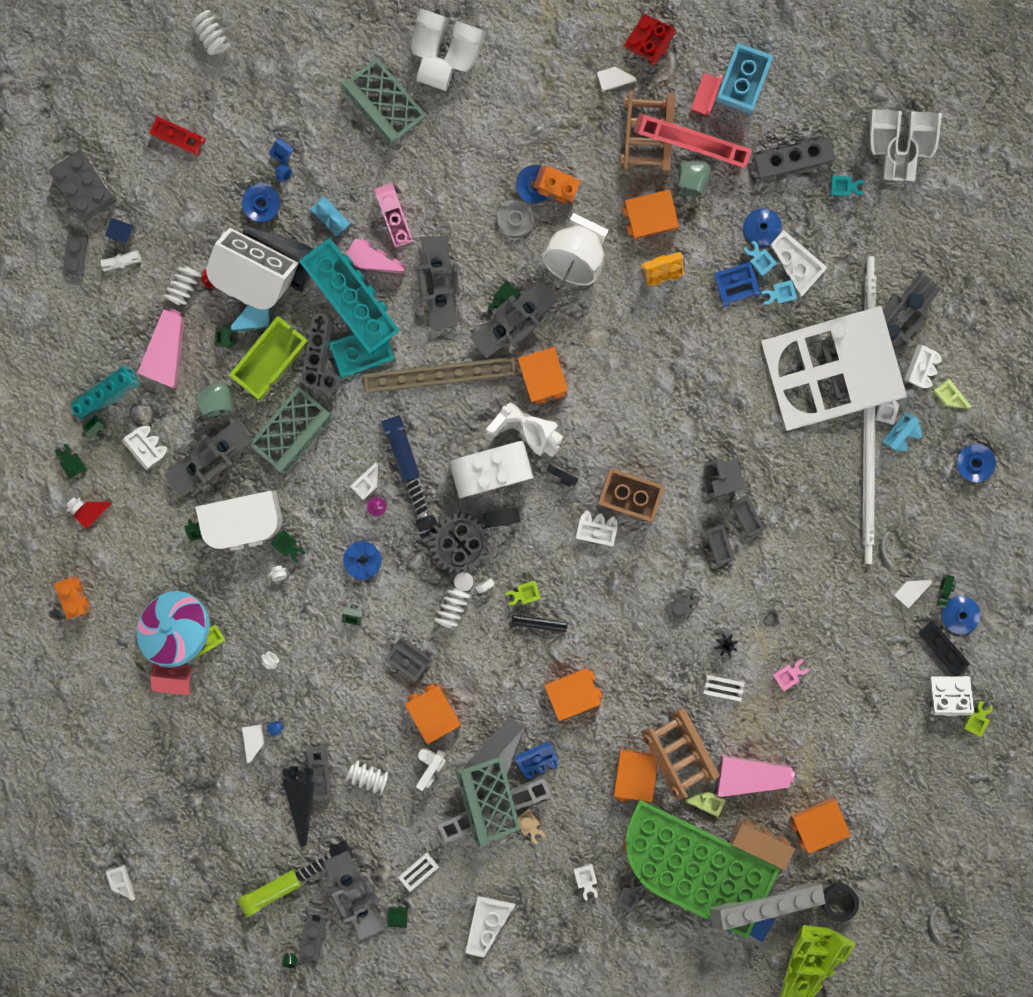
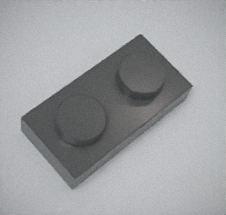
M67 236L63 274L84 275L87 238Z

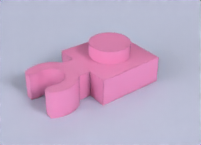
M797 660L793 668L787 664L773 674V677L783 691L800 681L797 675H804L809 671L808 668L799 670V665L803 663V660Z

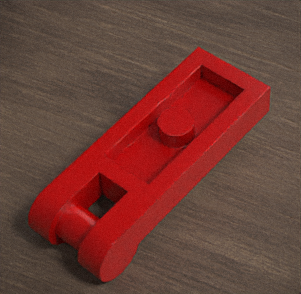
M156 116L149 132L150 135L196 156H199L201 152L200 147L206 141V138L159 116ZM190 138L195 140L193 146L188 145Z

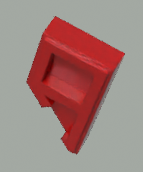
M85 502L73 516L88 529L112 503Z

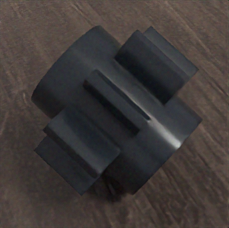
M722 633L720 640L715 639L718 642V646L714 648L721 650L720 656L725 652L731 657L730 652L733 650L737 651L734 648V644H737L738 641L731 640L732 634L725 637L724 633ZM725 640L731 643L727 650L721 646Z

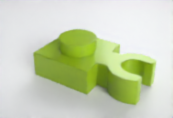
M535 580L518 585V592L507 591L505 593L506 596L512 594L515 597L514 601L508 603L509 605H515L520 599L522 604L541 599Z
M981 700L977 703V712L969 715L963 726L964 729L982 737L990 721L985 717L993 710L991 705L986 710H983L982 705L984 702Z

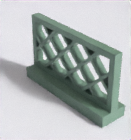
M378 58L374 59L352 78L342 83L343 92L391 147L397 143L399 138L427 116ZM377 65L381 69V77L371 76L370 69ZM359 78L367 79V88H360L354 82ZM369 79L381 80L380 90L370 89ZM383 81H391L394 85V90H382ZM368 92L380 93L379 103L371 102L368 99ZM382 94L393 95L392 104L381 103ZM395 95L404 96L406 105H396ZM381 107L392 108L391 117L383 116L380 113ZM394 108L405 109V119L395 118ZM408 110H416L420 116L415 120L407 119ZM393 121L404 122V129L397 133L393 128Z
M298 386L249 445L280 473L286 475L333 420L334 416ZM299 393L305 396L304 405H295V398ZM309 407H317L321 410L316 417H309ZM295 408H305L306 418L296 419ZM285 409H292L293 419L283 420ZM306 421V429L302 432H297L296 422ZM293 422V432L284 433L283 423ZM280 423V434H270V427L273 424ZM293 435L294 443L291 446L284 447V436ZM271 437H280L281 447L271 448ZM261 438H267L268 448L260 449L256 443ZM281 450V458L276 463L272 459L271 451Z
M499 756L465 769L455 770L473 839L480 847L487 845L488 841L521 830L502 757ZM498 763L499 770L496 776L488 773L491 765ZM476 770L483 772L478 782L472 779L471 772ZM486 774L494 778L489 788L481 785ZM498 780L503 782L504 786L500 794L493 791ZM480 786L488 790L483 800L477 798ZM491 792L499 796L494 806L486 803ZM502 798L508 801V807L505 812L498 809ZM485 805L493 808L488 818L483 817L481 813ZM496 810L504 814L499 824L491 821ZM508 816L512 818L514 826L506 829L502 826ZM489 823H492L497 828L494 834L488 836L486 829Z

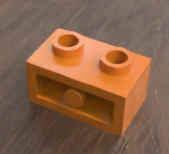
M545 165L540 167L533 188L538 190V194L546 197L549 195L555 197L554 201L565 204L573 202L581 180Z
M77 576L54 583L67 620L90 612L89 601L84 596L82 591L83 585Z

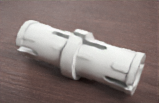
M138 250L123 255L119 253L115 257L102 259L101 266L104 267V272L119 267L123 269L126 265L141 262V256Z

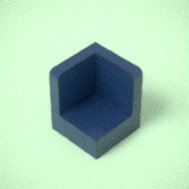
M111 218L105 236L115 241L128 243L131 231H135L136 227Z

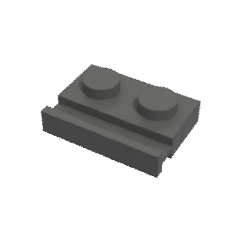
M401 636L385 660L416 682L432 658Z

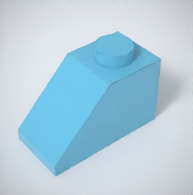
M248 305L231 325V330L267 329L272 323L271 309H257Z

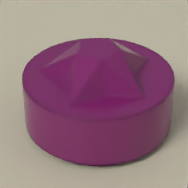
M379 497L370 499L367 504V510L373 516L383 515L387 508L386 502Z

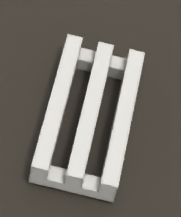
M706 675L703 694L741 702L745 683ZM715 680L739 685V689L712 684L709 681ZM708 687L735 692L738 695L733 696L709 691Z
M426 852L401 873L398 879L411 892L437 870L439 865ZM425 859L428 860L409 878H407L406 880L404 879V877L408 873H410L415 867H417L422 861H424ZM430 864L433 866L411 886L408 884Z

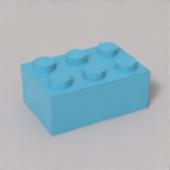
M737 43L715 102L751 115L773 56Z

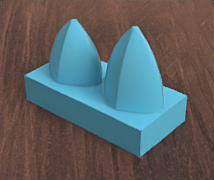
M324 196L310 209L336 237L351 225Z
M905 412L882 443L895 451H907V436L922 438V431L918 424L920 420L914 415Z

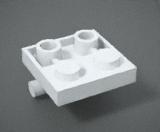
M970 677L930 678L933 704L930 708L931 714L944 716L973 715L974 708Z
M427 748L419 751V759L428 765L416 785L421 791L425 787H430L435 778L433 773L435 770L439 772L444 765V752L438 750L435 754Z

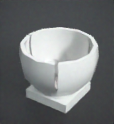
M573 213L568 227L556 232L545 244L542 252L543 263L553 274L563 280L572 261H574L565 281L576 285H591L598 279L604 266L602 245L608 230Z

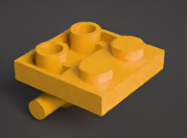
M681 252L668 256H658L651 261L641 264L642 270L645 272L647 286H657L664 281L670 279L677 280L684 275Z

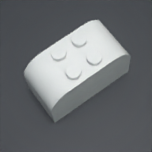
M229 228L213 247L207 265V276L216 288L227 295L233 296L244 304L251 305L257 309H268L289 288L298 262Z
M524 441L449 461L459 499L534 478Z
M267 491L196 506L202 538L209 546L217 549L229 548L230 551L243 549L244 544H248L249 547L262 545L263 540L276 536L282 527V514L277 491Z

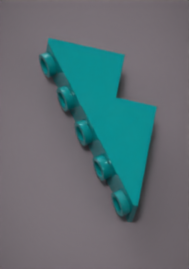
M125 365L71 402L72 412L81 420L125 397V393L141 385L133 368Z

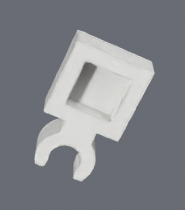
M588 864L574 868L578 888L584 887V899L588 900L587 893L590 891L597 898V890L592 886L597 884L593 865Z

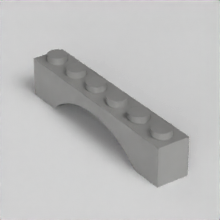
M544 775L510 790L515 810L552 796ZM497 795L493 801L488 799L486 803L494 806L499 796ZM502 798L498 809L505 812L508 807V801ZM485 805L481 811L482 816L488 818L493 808ZM466 810L443 819L438 823L445 843L471 831ZM496 810L492 820L504 814Z
M809 882L794 886L789 890L769 897L727 903L709 909L712 927L727 930L825 904L822 885Z

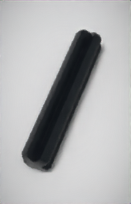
M513 615L511 620L512 625L558 632H567L568 628L567 622Z

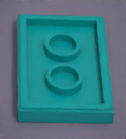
M354 333L331 341L329 345L341 379L395 360L389 340L370 354Z

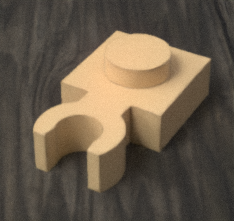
M529 808L517 816L521 831L524 835L530 832L531 840L534 844L538 843L535 839L536 834H541L543 838L546 837L545 832L537 828L540 822Z

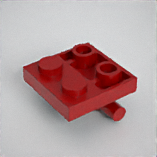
M643 14L623 46L625 49L648 59V63L655 66L659 58L664 56L670 47L669 43L674 37L676 30L664 22Z

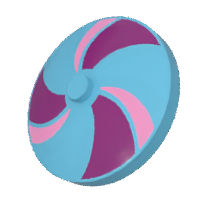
M172 591L158 596L144 609L137 625V643L142 654L151 662L162 667H177L189 662L201 651L207 640L210 627L208 612L200 600L186 592Z

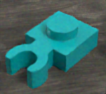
M832 175L830 196L850 197L851 192L861 196L864 194V191H859L857 185H864L865 181L858 180L853 183L852 177Z

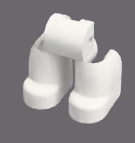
M419 8L411 41L412 54L423 57L417 81L447 91L454 69L467 73L474 66L486 31L456 21L445 59L438 58V51L447 30L449 19Z
M870 109L869 147L872 155H884L883 180L914 182L917 157L932 158L936 153L940 137L942 113L909 111L908 140L906 152L898 151L902 111Z

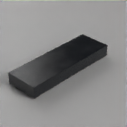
M933 620L917 632L954 676L959 675L970 665L968 660Z

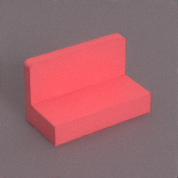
M706 73L703 74L690 111L709 117L723 76L719 75V78Z
M154 663L150 676L152 691L189 695L190 679L193 671L192 666L162 667Z

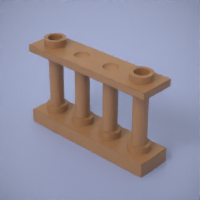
M629 91L628 96L624 97V108H627L625 153L621 154L620 165L624 166L623 171L628 170V164L655 165L658 168H662V173L669 174L672 144L653 138L630 137L631 126H635L638 119L631 118L632 107L662 108V110H665V118L661 120L673 123L675 94L667 93V97L663 101L632 99L633 91ZM629 145L658 146L660 149H663V156H659V158L629 156Z
M685 708L670 713L672 721L656 731L653 728L641 731L644 743L648 745L670 787V793L676 800L687 798L688 795L685 789L701 779H704L706 782L720 777ZM677 727L681 738L663 748L658 738ZM686 745L690 755L672 765L667 755ZM695 762L699 772L681 783L676 772Z

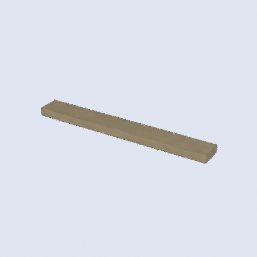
M514 356L363 374L365 393L511 377L517 376Z

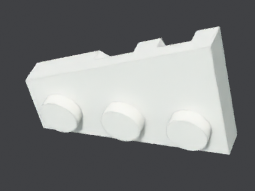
M784 230L770 245L790 280H792L800 297L806 293L827 268Z
M478 896L465 953L484 957L515 904Z

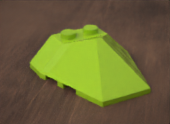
M803 925L794 940L780 997H814L823 987L821 983L828 975L832 977L835 974L833 971L840 962L844 963L848 959L856 943L830 928Z

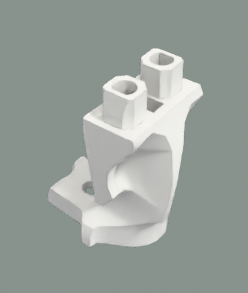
M509 403L502 408L500 414L486 428L487 433L485 435L487 440L492 441L500 432L513 428L519 431L517 436L534 453L541 456L545 452L551 457L557 453L560 448L558 445L563 440V436L556 432L558 425L555 422L535 418L527 413H523L513 403Z

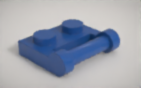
M751 262L713 274L723 307L750 296L757 297L761 295ZM748 283L751 284L752 288L728 296L726 294V290Z

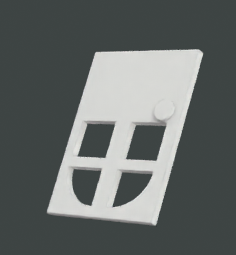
M881 306L761 341L786 431L907 397ZM831 331L839 360L813 368L805 338ZM797 341L805 370L780 377L779 360L781 354L788 345ZM843 373L851 403L825 410L817 381ZM809 383L817 413H805L796 409L788 401L783 390Z

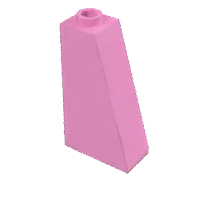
M170 308L169 311L163 309L138 374L176 389L178 386L185 318L180 316L181 312Z
M722 756L716 794L717 796L724 797L789 788L790 783L794 781L795 772L788 765Z

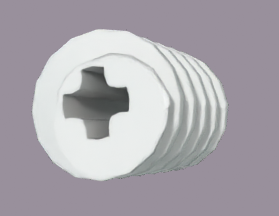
M207 10L199 14L192 21L191 26L195 29V33L200 35L199 39L203 42V46L208 48L207 53L215 55L225 51L230 46V43H223L227 38L226 36L219 37L223 31H216L219 24H212L215 18H208L211 11Z
M184 265L185 268L178 267L181 275L174 274L177 281H170L174 287H167L170 295L163 294V297L179 306L180 304H187L184 297H191L187 290L194 291L191 284H198L195 277H202L199 272Z
M452 587L453 590L446 591L450 597L443 598L447 604L440 605L444 611H437L441 618H434V620L454 630L451 626H458L454 619H461L457 612H464L461 605H467L464 598H470V595Z
M357 760L354 765H351L345 782L347 783L352 779V785H355L359 781V788L366 784V790L369 791L373 787V793H377L380 789L381 796L388 780V772L381 776V769H378L373 773V766L366 770V763L359 767V761Z

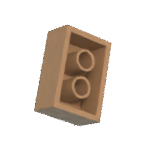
M609 468L598 505L653 523L665 486Z
M746 818L743 821L737 819L728 838L730 843L785 870L795 850L791 845L792 842L781 835L775 837L774 833L765 827L756 828L757 825Z

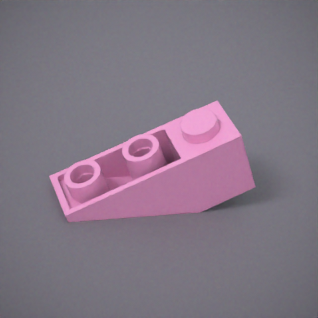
M393 183L375 188V193L394 246L398 247L412 242L413 239Z
M355 238L346 253L353 261L352 265L360 270L405 273L403 263L396 259L391 261L386 258L388 254L380 249L375 251L370 248L371 244L362 238L360 241Z

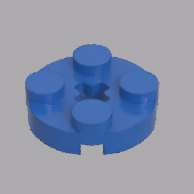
M360 541L347 548L343 557V564L350 576L360 580L369 579L380 569L382 556L376 546L370 542ZM361 555H364V558H368V562L364 566L357 562Z

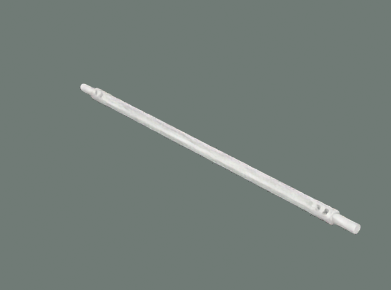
M874 256L867 257L864 310L876 307ZM875 406L864 409V564H872V545H874Z

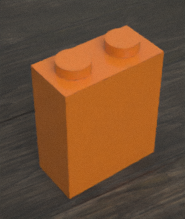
M670 189L625 200V206H622L623 215L628 217L629 224L626 225L628 235L632 236L633 240L678 230L679 228Z
M555 347L518 358L531 403L535 402L536 405L546 403L547 398L553 396L554 399L565 397L568 388Z
M585 667L544 684L558 721L602 704L600 699H603L600 688L596 689L593 682L596 681L592 670L588 671V668Z
M434 683L425 687V692L418 695L416 692L407 697L408 701L405 703L427 744L462 724L440 684L435 686Z
M627 749L619 750L613 793L617 800L628 802L629 799L636 800V803H638L639 799L647 803L653 801L658 764L652 753Z
M834 798L791 815L793 820L790 822L794 833L798 831L800 836L798 843L801 849H805L808 854L851 836Z

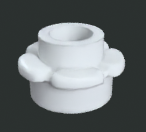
M75 498L71 499L66 505L68 507L67 512L69 511L74 515L84 505L80 501L81 498L77 500Z
M282 566L273 567L269 576L274 582L283 580L287 577V569L282 568Z
M268 651L265 655L261 656L264 667L267 669H275L277 667L279 659L274 653Z

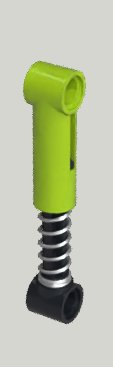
M346 840L331 847L326 856H321L322 858L316 859L313 863L310 862V865H304V868L298 869V871L293 869L257 890L240 897L237 902L244 915L249 917L268 904L303 886L304 880L309 881V878L315 877V874H320L322 870L326 871L327 869L323 861L346 851H349L353 859L355 856Z

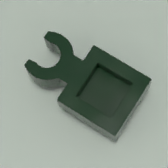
M505 281L494 295L497 301L491 303L488 306V310L490 311L493 307H499L511 295L517 299L520 292Z
M64 444L66 452L62 454L59 449H56L55 453L64 459L60 462V465L69 479H73L87 470L79 455L77 453L72 455L71 447L68 444Z
M284 529L271 543L284 556L290 553L292 560L296 563L300 561L296 558L297 552H301L303 555L306 554L304 549L295 547L298 541Z
M943 574L939 590L940 595L936 606L947 608L949 595L955 590V576Z

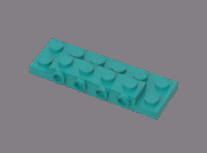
M330 237L299 260L369 354L400 331L386 313L389 310L382 300L380 302L377 301L374 297L377 294L371 285L368 287L365 285L363 274L359 269L357 271L353 269L351 258L347 254L343 255Z

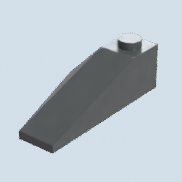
M509 716L468 761L464 769L500 756L502 757L507 776L525 728ZM498 763L492 764L488 773L496 776L499 770ZM480 770L471 772L472 779L478 782L483 772ZM486 774L481 785L489 788L494 778ZM498 780L493 791L499 793L504 787L503 782ZM481 786L478 790L484 796L488 791ZM491 792L488 799L493 801L497 795Z

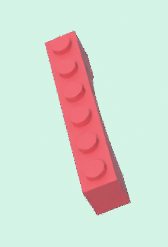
M639 113L634 132L743 168H746L752 149L642 113Z

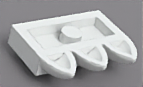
M918 344L904 380L917 387H931L933 384L927 375L933 376L937 374V370L932 363H940L942 361L941 356L936 351Z
M150 426L139 427L122 440L145 470L159 462L167 451L165 446L154 448L158 443L159 437L151 436L146 438L150 432Z
M586 511L579 520L576 539L614 546L617 520L612 516L605 525L604 517L600 513L592 522L590 512Z

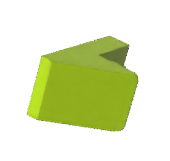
M216 624L209 628L207 640L194 659L225 641Z

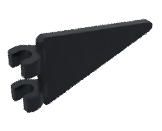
M290 766V769H283V776L285 778L283 779V784L301 847L307 845L315 785L311 781L313 769L304 768V771H298L297 766Z

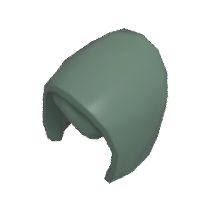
M705 161L680 162L677 170L680 174L677 194L690 197L701 196L711 176L708 163Z
M215 382L197 394V401L203 416L206 415L207 418H212L219 414L225 415L233 412V395L229 384Z

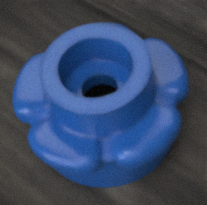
M287 163L277 166L275 170L276 179L286 182L290 178L292 169L289 168Z
M281 721L266 724V733H270V736L279 735L282 733L281 730L284 729Z

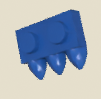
M550 741L514 756L522 774L530 780L534 778V769L540 774H545L546 764L554 769L558 767V758Z

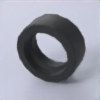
M518 507L483 513L485 528L521 522Z
M835 883L824 890L825 904L822 905V908L829 918L844 922L856 915L859 909V899L850 886L844 883ZM844 891L850 896L851 906L845 913H835L831 910L829 899L834 892Z

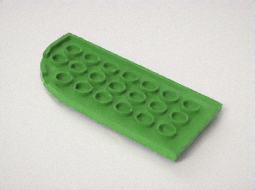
M640 799L627 827V856L631 868L640 882L658 896L710 921L709 908L767 897L781 869ZM755 922L728 930L748 939Z

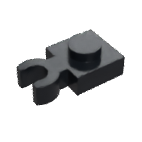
M550 464L546 470L560 478V483L568 487L571 484L575 486L578 478Z

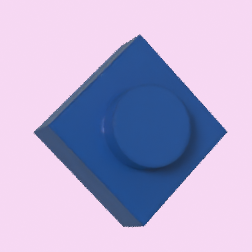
M278 138L275 140L269 155L284 165L288 163L294 148Z

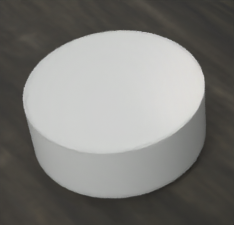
M464 572L457 574L454 579L455 587L460 591L469 590L473 586V577L469 573Z
M488 578L475 586L478 593H483L493 587L495 583L492 578Z

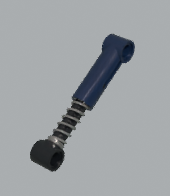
M397 415L381 421L383 429L391 446L402 482H407L406 486L411 494L410 499L413 500L412 505L415 506V512H417L418 520L415 522L420 537L422 539L431 536L429 533L436 531L433 525L438 526L434 514H430V509L427 508V502L424 500L425 496H423V490L420 488L421 484L418 482L420 473L409 445L401 416Z

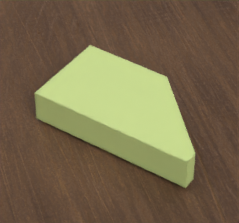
M947 379L933 391L944 406L967 409L971 407L950 379Z
M707 791L687 798L685 802L718 817L726 799Z

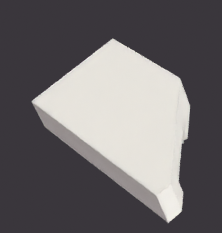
M617 67L597 72L602 92L636 82L634 76Z
M896 400L878 405L875 420L894 425L899 408Z
M375 462L350 486L362 500L377 488L378 464Z
M906 581L894 596L907 608H910L931 585L932 581Z
M262 724L242 727L247 763L253 760L264 745Z
M125 865L106 871L112 891L129 898L131 901L136 899Z

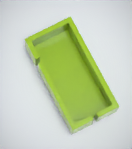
M277 316L229 376L254 397L262 401L272 389L270 384L275 385L307 347L308 340L281 317Z

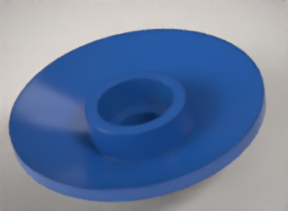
M529 165L523 168L516 179L517 192L528 203H541L548 198L538 194L537 189L530 187L531 181L535 183L540 165Z
M255 184L244 193L242 207L245 214L253 221L266 222L277 215L280 209V197L273 187L267 184ZM260 201H265L264 207H259Z
M760 208L752 211L746 217L743 231L750 243L755 241L759 247H766L771 245L780 235L782 224L775 212ZM761 223L766 224L767 228L765 230L760 228Z
M982 444L966 446L961 450L957 458L959 473L963 478L971 482H982L988 479L996 467V459L993 452ZM974 459L978 462L976 467L972 466Z
M956 596L948 600L947 608L942 609V621L949 631L956 634H967L977 627L980 621V610L971 598ZM961 612H964L966 615L964 619L959 617Z

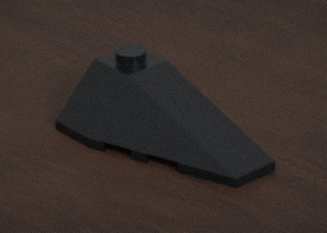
M245 226L242 232L243 235L298 262L290 286L302 292L311 276L299 260L311 252L313 248L304 243Z

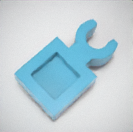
M752 241L751 244L754 246V251H749L746 247L743 251L746 255L753 257L750 261L751 265L763 276L777 262L766 249L760 252L758 244Z
M792 280L773 285L774 291L764 290L761 292V295L768 294L770 297L768 301L763 302L764 305L771 304L775 299L778 304L797 299Z

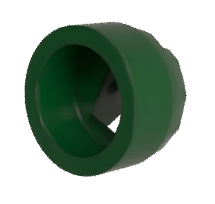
M286 953L282 959V967H297V956L294 953H291L290 956L289 953Z

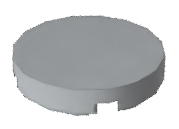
M512 199L505 202L497 214V224L500 230L506 236L512 238L527 235L535 222L532 207L520 199Z

